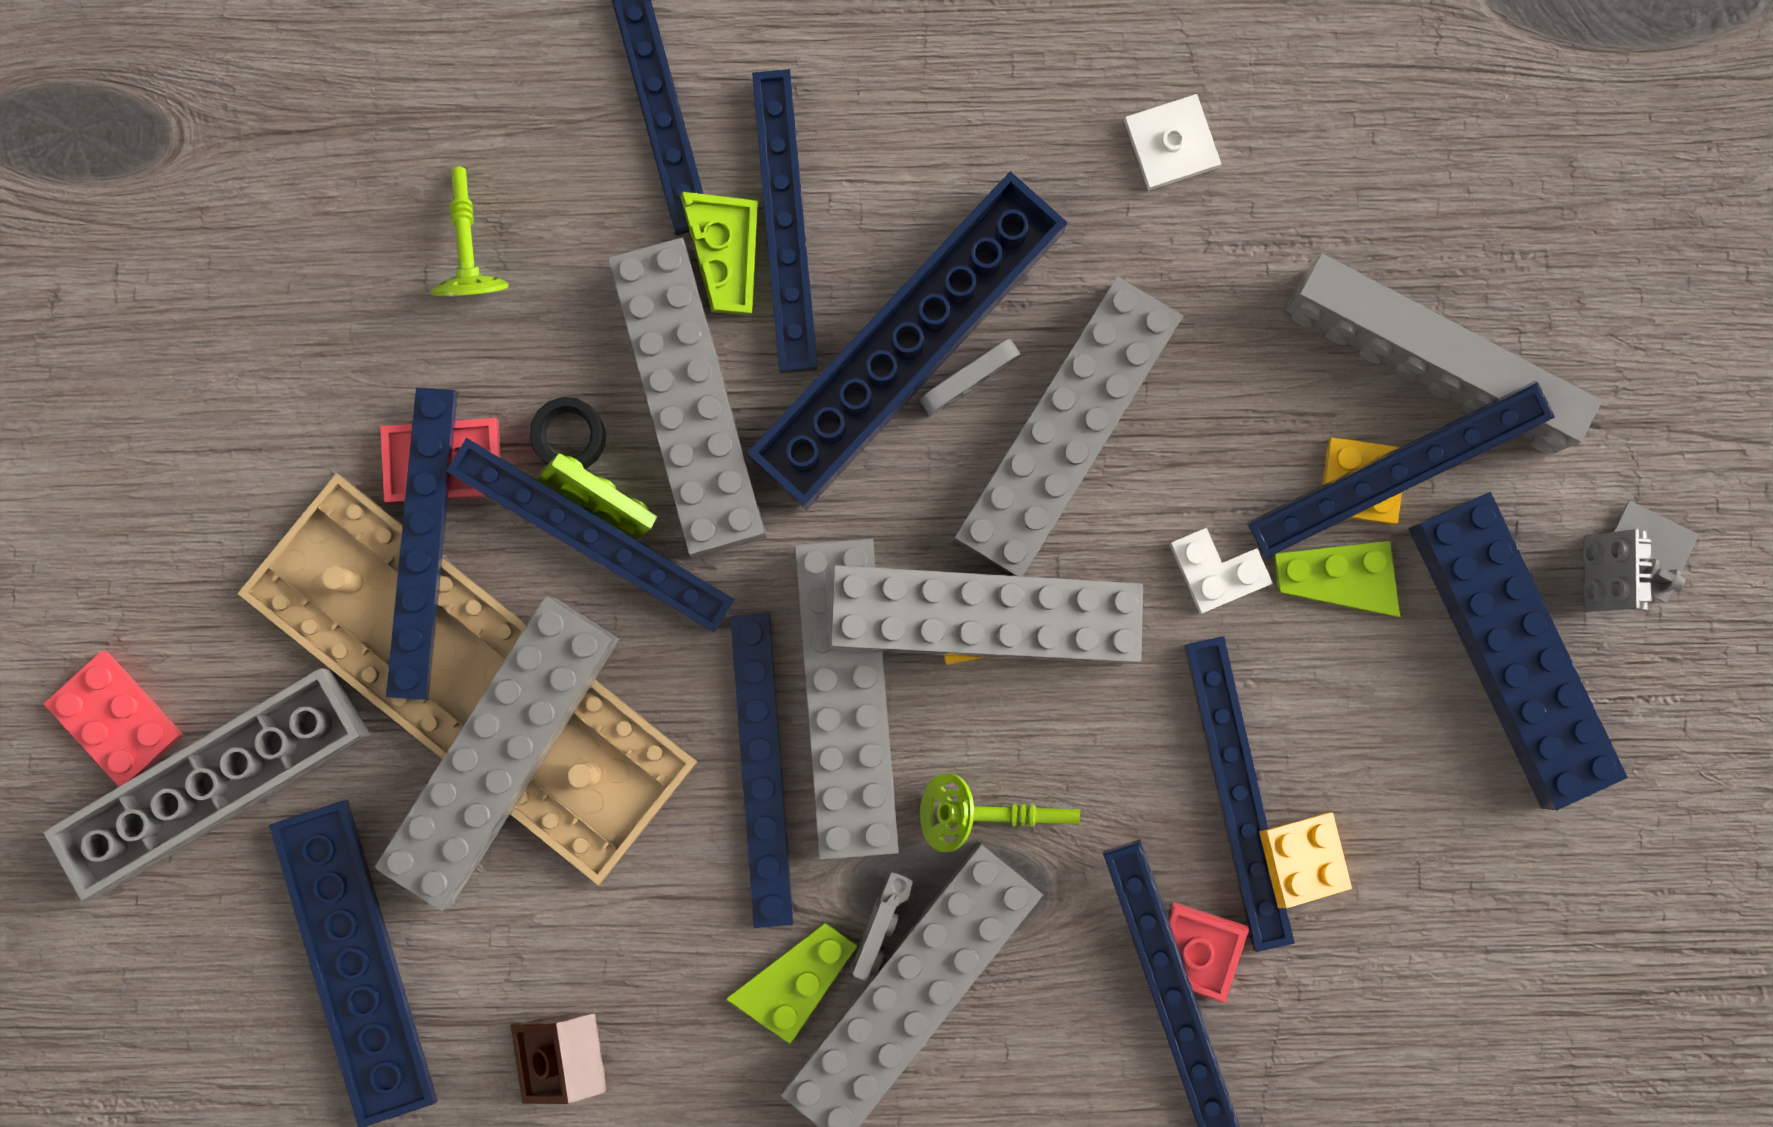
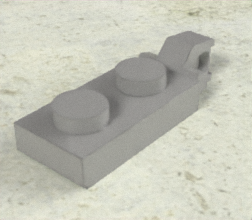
M889 871L849 968L854 977L867 982L870 973H877L884 952L879 949L884 936L891 937L898 921V915L894 914L896 906L909 900L913 883L911 879Z

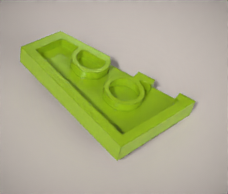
M682 192L680 197L711 312L744 316L751 315L758 201Z
M558 453L535 477L538 481L581 507L591 509L593 514L636 539H639L648 532L657 519V516L651 513L643 502L623 495L616 490V486L612 482L602 477H596L586 471L583 465L573 457L563 456Z
M1390 541L1273 555L1277 593L1400 618Z
M825 922L771 965L755 975L750 981L730 994L726 1000L791 1044L858 944Z

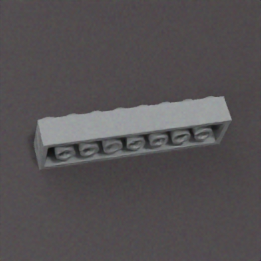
M683 237L609 257V263L689 555L697 558L767 538L692 263Z
M1323 253L1305 271L1285 309L1286 312L1292 314L1291 318L1296 323L1307 328L1315 326L1326 332L1325 336L1330 341L1342 346L1349 344L1360 350L1359 354L1364 359L1376 364L1383 362L1393 367V372L1398 377L1410 382L1417 380L1429 386L1427 390L1432 395L1445 400L1451 398L1463 404L1461 408L1468 414L1537 381L1555 418L1520 435L1531 440L1530 445L1543 453H1557L1581 443L1602 403V400Z
M1117 276L953 542L1007 576L1023 577L1184 316Z
M873 539L795 545L820 860L899 853L883 653L823 649L826 570L834 565L876 568Z
M834 565L826 570L823 649L1108 664L1141 662L1143 584Z
M545 597L374 868L440 911L452 906L620 639L558 599Z
M320 668L45 830L43 833L80 900L99 898L371 737L335 672L330 669Z
M979 842L881 964L877 973L873 974L786 1083L781 1096L818 1127H860L1041 899L1043 894Z

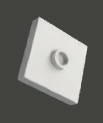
M1197 94L1127 116L1124 119L1148 191L1218 169L1221 166V161Z

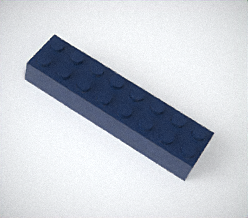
M1488 492L1408 528L1541 809H1562L1627 779L1628 776L1492 493Z

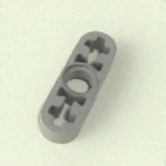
M1008 339L922 396L919 402L930 417L934 416L1011 365L1021 356V353L1012 340Z

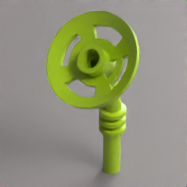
M456 166L451 170L453 200L450 202V220L456 232L459 268H455V277L447 279L431 288L430 294L432 296H463L507 289L509 287L507 281L479 274V266H474L471 226L474 224L473 204L468 199L466 169Z
M942 773L935 776L925 788L920 804V824L924 837L932 848L940 852H953L966 842L971 832L973 821L1011 823L1012 827H1016L1018 823H1020L1021 827H1025L1027 823H1029L1030 827H1034L1036 823L1080 825V809L1036 808L1035 804H1030L1028 808L1025 803H1022L1020 807H1018L1017 803H1013L1012 807L974 806L972 794L966 782L956 774ZM953 783L959 787V790H945L944 786ZM955 795L958 797V801H952L950 797ZM936 800L940 802L937 809L940 823L937 825L934 823V804ZM957 825V829L951 830L950 826ZM943 836H958V839L953 842H947L943 839Z

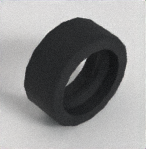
M560 397L548 401L537 411L531 422L530 440L533 450L545 464H548L557 455L548 447L546 441V429L550 421L563 413H576L589 424L591 436L586 449L579 455L573 456V458L577 459L584 469H587L599 459L605 448L606 430L603 420L589 404L578 398Z

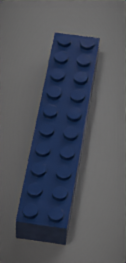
M1010 171L747 452L749 459L807 511L1064 234L1067 221Z

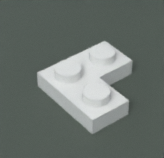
M1207 528L1169 544L1199 614L1273 584L1258 548L1222 563Z

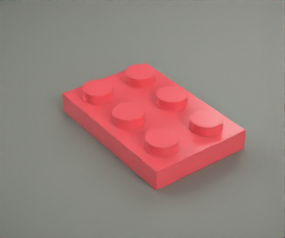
M497 418L455 420L452 460L466 438L501 458L499 420ZM412 424L380 426L384 502L387 504L405 503ZM450 474L448 500L488 497Z
M100 651L44 703L46 708L118 787L144 773L184 736L108 651Z

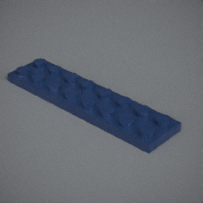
M348 800L270 824L269 828L357 1126L366 1127L438 1102Z

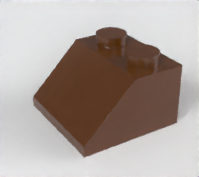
M595 1013L567 1014L511 1025L522 1104H571L607 1092L605 1082L606 1070L602 1062L599 1043L600 1031L596 1023Z

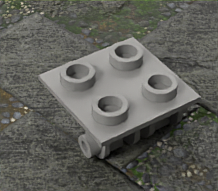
M1629 500L1613 532L1631 529L1647 531V538L1651 539V559H1639V562H1651L1652 567L1639 568V573L1652 574V579H1639V582L1651 583V596L1667 603L1672 591L1678 592L1684 586L1686 579L1680 575L1699 534Z
M1631 529L1584 536L1585 586L1583 594L1585 598V612L1623 609L1648 610V603L1652 602L1651 583L1639 582V579H1652V574L1639 573V568L1652 567L1651 562H1639V559H1651V539L1647 538V531Z

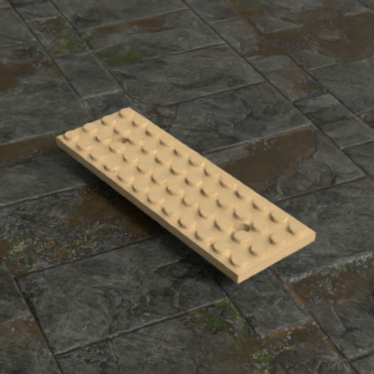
M336 473L237 594L443 759L527 624L442 557L429 700L386 697L403 525L343 476ZM595 679L510 815L599 886L698 761Z

